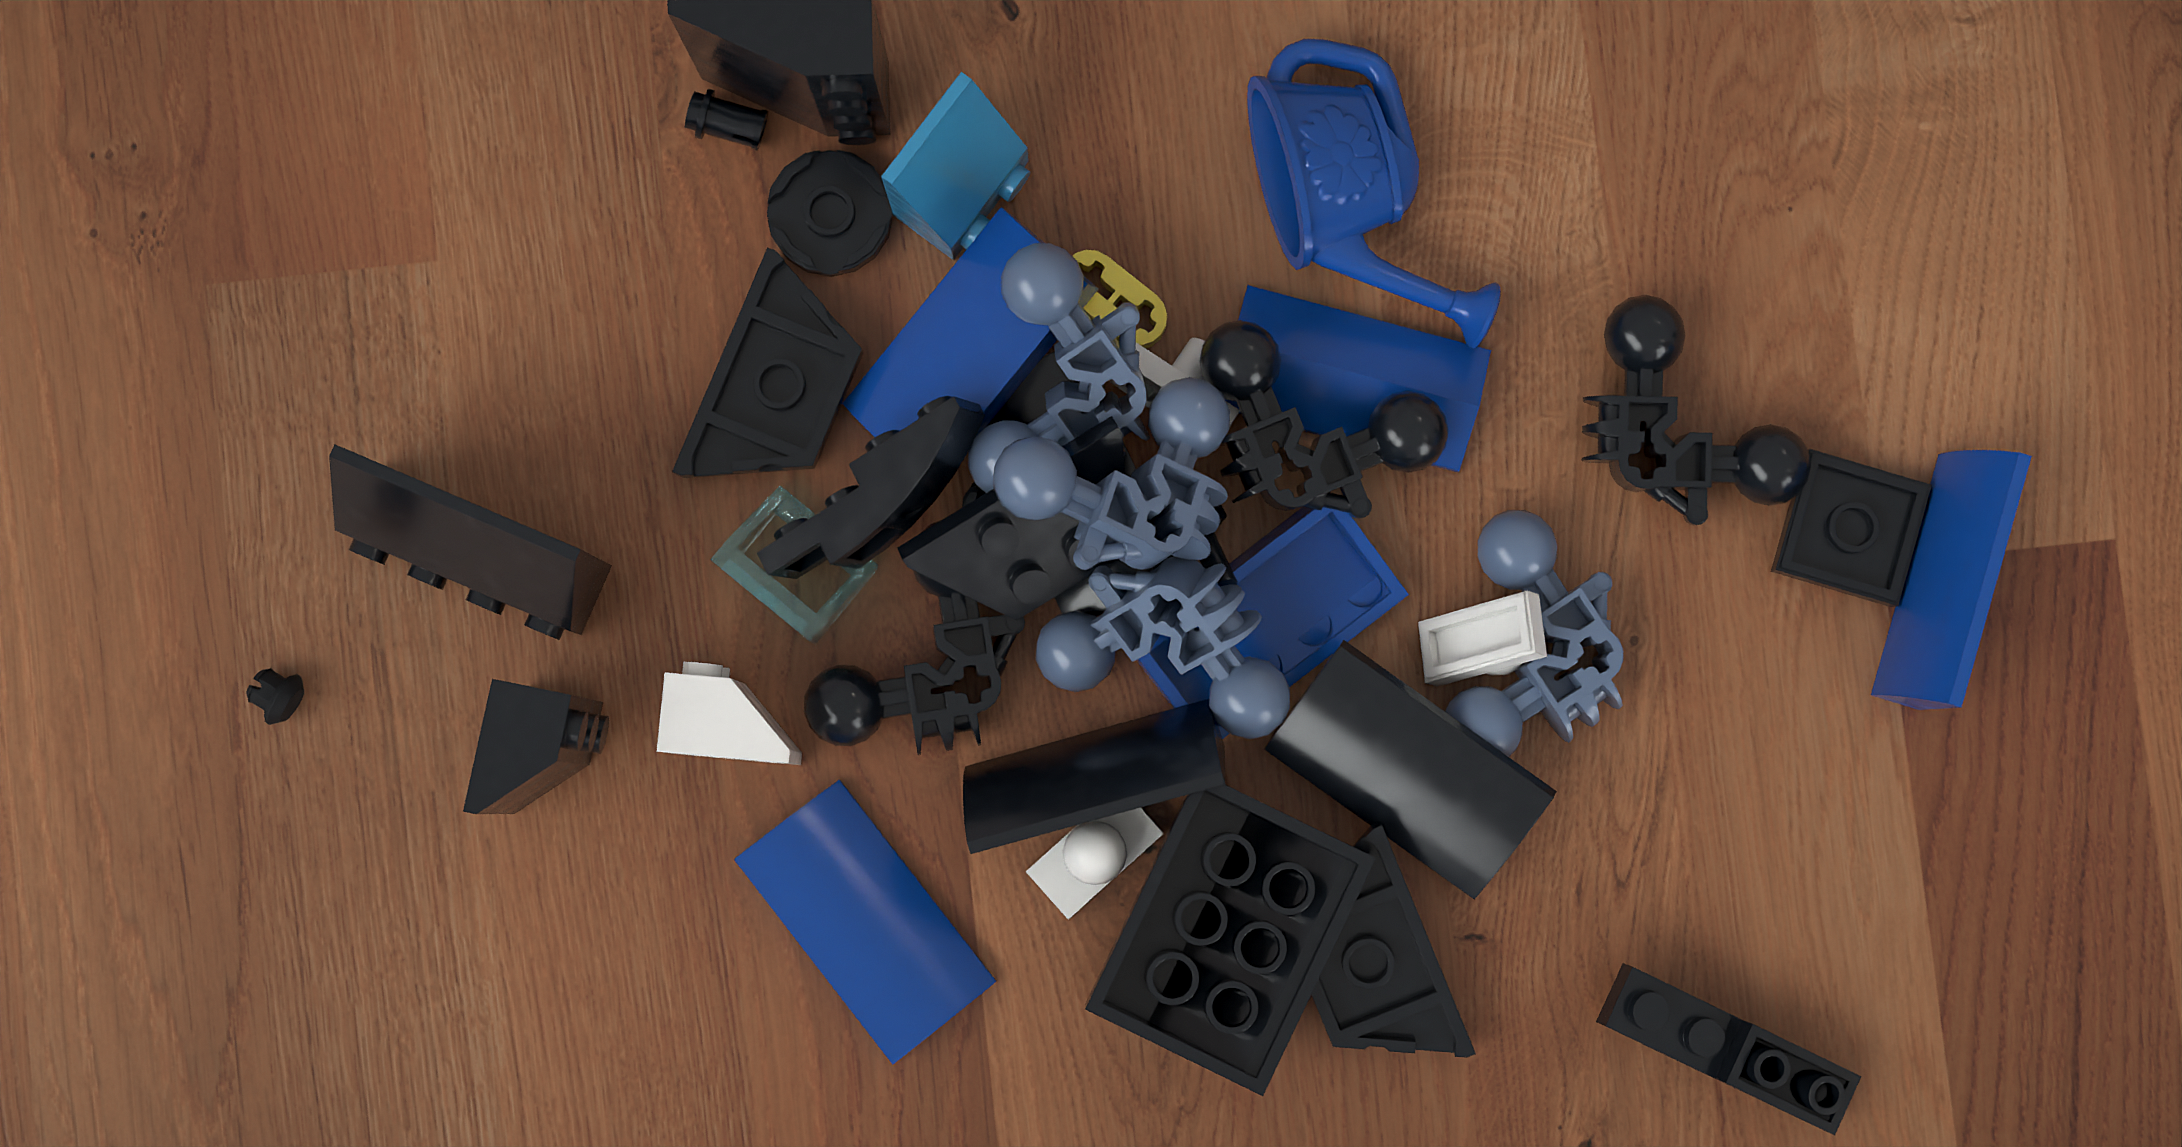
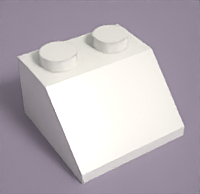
M683 662L682 674L665 672L657 752L801 765L802 752L747 685L729 678L730 668H724L723 665Z

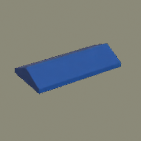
M1247 285L1238 320L1258 324L1270 332L1278 344L1282 362L1279 377L1272 386V389L1282 412L1296 407L1304 427L1303 431L1323 435L1342 427L1345 435L1348 436L1367 428L1370 415L1378 403L1389 395L1403 391L1422 393L1439 405L1446 416L1449 430L1446 448L1438 460L1431 465L1454 472L1460 471L1479 410L1491 350L1481 347L1471 349L1463 342ZM1225 399V401L1239 409L1236 401Z

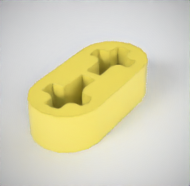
M1083 250L1073 255L1083 271L1089 272L1095 266L1101 268L1103 271L1100 276V282L1103 287L1112 293L1108 300L1098 292L1093 295L1083 308L1092 320L1098 315L1104 318L1117 309L1115 305L1119 300L1124 303L1130 302L1134 304L1138 310L1146 305L1152 309L1149 321L1154 326V329L1149 333L1142 328L1136 330V343L1144 348H1149L1161 339L1167 322V312L1161 299L1107 255L1096 250Z

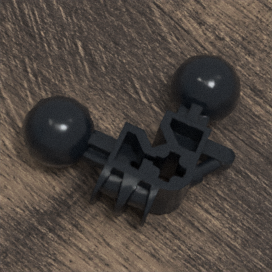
M1649 295L1635 296L1617 305L1607 319L1604 338L1606 349L1615 364L1625 370L1624 396L1583 397L1584 403L1599 407L1598 422L1582 426L1583 434L1598 439V454L1583 457L1582 462L1609 463L1611 476L1619 486L1632 492L1644 491L1658 502L1661 500L1665 501L1683 515L1686 523L1693 526L1703 524L1708 518L1707 489L1712 487V483H1734L1742 495L1755 503L1768 506L1786 503L1799 495L1808 482L1811 461L1809 451L1802 439L1786 427L1772 424L1754 427L1743 434L1735 445H1712L1713 433L1690 432L1679 436L1674 442L1664 433L1677 420L1678 397L1663 396V371L1672 366L1682 353L1685 341L1683 320L1672 305L1659 297ZM1641 421H1644L1646 424V428L1643 431H1640ZM1641 447H1644L1645 457L1655 458L1656 468L1645 472L1643 479L1641 478L1640 469L1629 466L1628 463L1629 456L1639 453ZM1676 490H1685V496Z
M1238 320L1224 323L1212 331L1202 345L1199 360L1202 377L1221 391L1226 400L1237 402L1247 426L1226 435L1220 446L1227 445L1233 460L1232 463L1220 470L1222 477L1239 475L1245 489L1244 493L1232 500L1233 503L1260 493L1267 504L1279 510L1289 511L1306 507L1321 511L1325 507L1347 512L1357 519L1364 518L1370 514L1372 504L1360 480L1363 478L1362 471L1381 463L1392 470L1407 473L1424 470L1436 462L1446 448L1449 430L1445 414L1439 405L1425 394L1412 391L1393 393L1380 401L1370 415L1367 428L1346 436L1343 428L1340 427L1320 435L1313 440L1310 449L1298 444L1304 427L1296 407L1282 412L1272 389V386L1279 377L1282 361L1279 346L1270 332L1256 323ZM1273 442H1277L1279 446L1277 453L1273 449ZM1281 464H1286L1290 472L1301 470L1305 481L1296 487L1299 497H1294L1290 489L1279 491L1275 486L1274 480L1283 474ZM1340 488L1343 495L1331 493V491Z
M940 521L930 524L923 531H925L926 529L930 528L931 526L935 525ZM913 570L916 580L921 586L939 599L942 624L933 625L936 650L947 658L938 670L927 662L905 665L904 677L879 681L868 671L855 665H836L825 669L811 681L804 696V714L809 727L820 739L835 746H853L866 741L878 730L883 719L911 714L918 755H921L923 738L941 736L946 751L953 750L954 733L972 731L977 745L980 746L981 738L977 713L991 707L1001 692V676L1008 663L1005 658L1017 634L1024 629V617L1018 620L1006 615L980 618L978 601ZM998 636L994 646H992L991 637ZM967 667H974L977 677H988L990 683L989 688L980 692V702L976 704L969 703L965 693L955 694V690L939 694H931L930 692L932 688L953 686L954 682L962 680L964 675L963 669Z

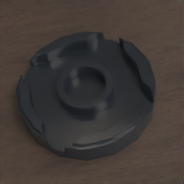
M818 150L804 153L782 169L770 187L767 203V217L771 237L787 260L808 273L833 277L856 272L876 258L889 238L893 213L882 178L871 164L851 152L837 150V152L830 150L821 152Z

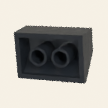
M492 679L463 812L472 814H515L590 765L592 753H602L608 734L609 716L601 715L603 702Z

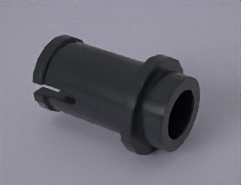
M708 89L706 94L694 91L687 110L684 127L694 130L695 138L702 139L704 134L749 146L751 149L758 151L764 135L768 111L716 98L715 90Z

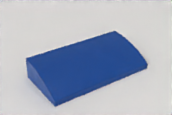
M1001 207L842 403L874 437L890 430L901 431L919 419L917 413L924 405L943 396H954L980 404L985 417L978 430V435L991 422L1033 368L1057 341V338L1047 325H1034L1019 319L1007 308L1001 294V275L1006 262L1019 249L1034 243H1044L1004 208ZM1084 276L1083 294L1079 301L1083 308L1099 289Z
M1961 450L1938 454L1930 482L1932 486L1899 605L1894 610L1871 696L1917 710L1962 708L2032 456L2020 452L1997 450Z
M1306 507L1300 508L1229 563L1237 579V585L1245 593L1243 600L1236 608L1237 611L1256 610L1262 616L1257 627L1236 644L1235 647L1243 657L1251 656L1272 663L1284 674L1289 687L1331 656L1343 640L1349 642L1409 595L1351 515L1347 512L1325 507L1321 511ZM1160 635L1151 652L1136 660L1173 708L1209 699L1210 686L1213 680L1201 664L1181 675L1169 660L1168 652L1171 637ZM1219 725L1222 739H1224L1229 733Z
M841 780L836 781L734 859L892 1065L996 982L993 975Z

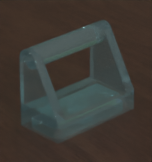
M779 486L724 542L710 560L807 640L816 644L872 577L879 565L870 560L859 569L840 566L851 576L817 613L771 575H767L765 570L744 554L745 551L775 515L779 516L786 523L800 518L810 519L816 515L786 489Z

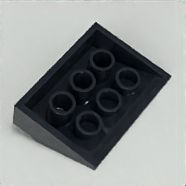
M667 0L668 15L703 80L828 137L838 136V142L841 144L867 145L876 142V135H890L889 61L873 0Z
M334 444L329 455L335 531L353 538L348 550L385 565L389 554L412 564L407 573L408 576L443 590L447 579L470 588L465 599L466 601L499 615L502 614L506 604L529 613L524 625L560 640L564 629L582 635L612 565L577 547Z
M1227 785L1185 795L1085 1003V1010L1263 1096L1376 858Z

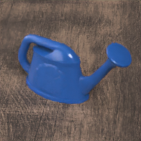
M1302 39L1287 45L1273 59L1267 78L1265 76H1253L1250 78L1247 106L1252 147L1263 196L1276 236L1289 263L1298 270L1309 266L1312 261L1321 267L1445 313L1446 317L1453 319L1459 325L1467 346L1471 349L1476 348L1486 337L1497 313L1501 297L1498 283L1485 285L1479 290L1472 292L1452 291L1381 259L1370 250L1364 240L1363 234L1386 223L1393 224L1401 221L1402 215L1407 211L1415 198L1419 181V158L1398 81L1391 66L1375 52L1363 47L1335 41ZM1320 64L1364 75L1370 80L1374 92L1367 84L1343 87L1291 81L1294 73L1301 66Z

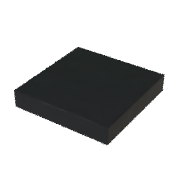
M1808 449L1811 461L1808 482L1799 495L1790 501L1771 572L1888 607L1898 606L1932 485Z

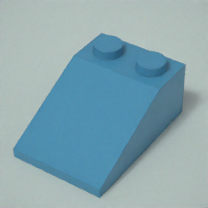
M960 72L881 178L893 216L954 260L963 248L967 250L988 224L990 219L987 216L1001 198L1008 203L1013 200L1028 180L1031 172L1025 168L1029 162L1027 146L975 82L966 74Z

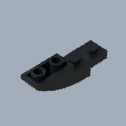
M943 396L924 405L917 413L919 419L901 431L890 430L870 440L865 446L867 453L849 464L859 485L848 486L833 493L825 501L827 508L812 518H800L785 524L774 533L776 541L757 552L767 575L798 579L826 560L829 561L830 565L859 569L886 550L927 511L957 472L971 448L985 417L980 404L954 396Z
M1624 963L1596 1020L1597 1023L1832 1135L1836 1134L1861 1079V1076Z

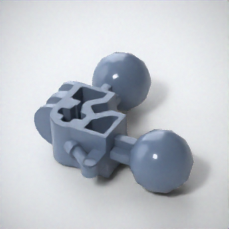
M1034 243L1019 249L1006 262L1001 275V294L1007 308L1025 322L1034 325H1047L1059 341L1054 345L1056 362L1069 380L1080 382L1062 381L1045 393L1047 412L1028 425L1019 421L1002 420L986 426L975 437L968 452V469L975 484L985 493L993 489L994 466L1002 451L1018 439L1037 436L1053 439L1060 446H1063L1111 416L1120 428L1123 437L1133 432L1145 441L1150 439L1149 433L1139 417L1146 404V387L1143 374L1139 368L1140 352L1135 350L1136 325L1140 320L1138 308L1130 302L1123 303L1104 318L1098 315L1091 320L1079 303L1083 294V273L1077 260L1069 252L1050 243ZM1113 379L1119 386L1126 384L1127 394L1118 398L1112 391L1106 393L1104 383ZM1123 445L1124 456H1125V455H1126V451H1125V448H1124V445Z
M1192 377L1174 380L1160 388L1149 407L1148 427L1156 444L1159 446L1158 453L1133 471L1131 477L1115 470L1095 485L1077 476L1076 467L1066 449L1053 439L1033 436L1018 439L1004 448L994 466L993 488L1001 505L1017 518L1040 520L1054 517L1061 512L1079 520L1074 538L1079 540V543L1074 552L1073 560L1080 569L1087 570L1098 562L1119 559L1128 566L1140 570L1152 568L1170 555L1187 560H1201L1207 558L1211 551L1210 543L1204 535L1215 532L1220 523L1219 514L1213 506L1225 503L1228 494L1220 483L1194 471L1193 468L1197 458L1208 456L1219 448L1229 431L1230 409L1222 392L1208 381Z
M1507 510L1495 515L1483 527L1478 539V559L1482 570L1495 584L1509 590H1521L1522 592L1528 590L1539 594L1545 642L1553 644L1551 655L1547 654V657L1523 663L1514 671L1519 680L1502 691L1491 686H1473L1459 692L1449 702L1445 712L1510 757L1517 750L1521 740L1523 723L1540 711L1553 730L1564 741L1569 743L1573 739L1571 726L1573 720L1578 718L1588 726H1595L1600 721L1597 704L1602 701L1615 709H1620L1623 706L1622 699L1611 679L1619 672L1623 663V648L1620 640L1611 631V620H1607V592L1612 587L1611 577L1605 572H1598L1591 575L1588 580L1574 589L1567 591L1553 570L1557 559V541L1552 528L1540 516L1526 510ZM1593 645L1597 649L1598 655L1592 660L1593 666L1570 670L1559 676V680L1556 681L1554 679L1557 673L1567 670L1578 663L1577 659L1584 653V647Z
M1173 556L1165 559L1154 570L1150 572L1138 571L1136 575L1115 573L1107 566H1098L1094 569L1088 581L1090 588L1107 608L1103 615L1096 617L1095 615L1077 610L1058 614L1041 629L1037 639L1036 662L1042 675L1057 688L1072 692L1092 689L1110 675L1115 662V651L1122 648L1133 662L1150 653L1159 636L1164 635L1171 637L1168 658L1181 675L1201 664L1212 678L1209 707L1215 721L1229 734L1246 739L1267 736L1284 722L1290 709V688L1284 674L1269 661L1251 656L1243 657L1235 647L1236 644L1257 627L1262 616L1256 610L1237 611L1236 608L1243 600L1245 593L1238 585H1225L1221 587L1218 585L1217 582L1226 570L1225 565L1222 563L1205 569L1196 560H1187Z

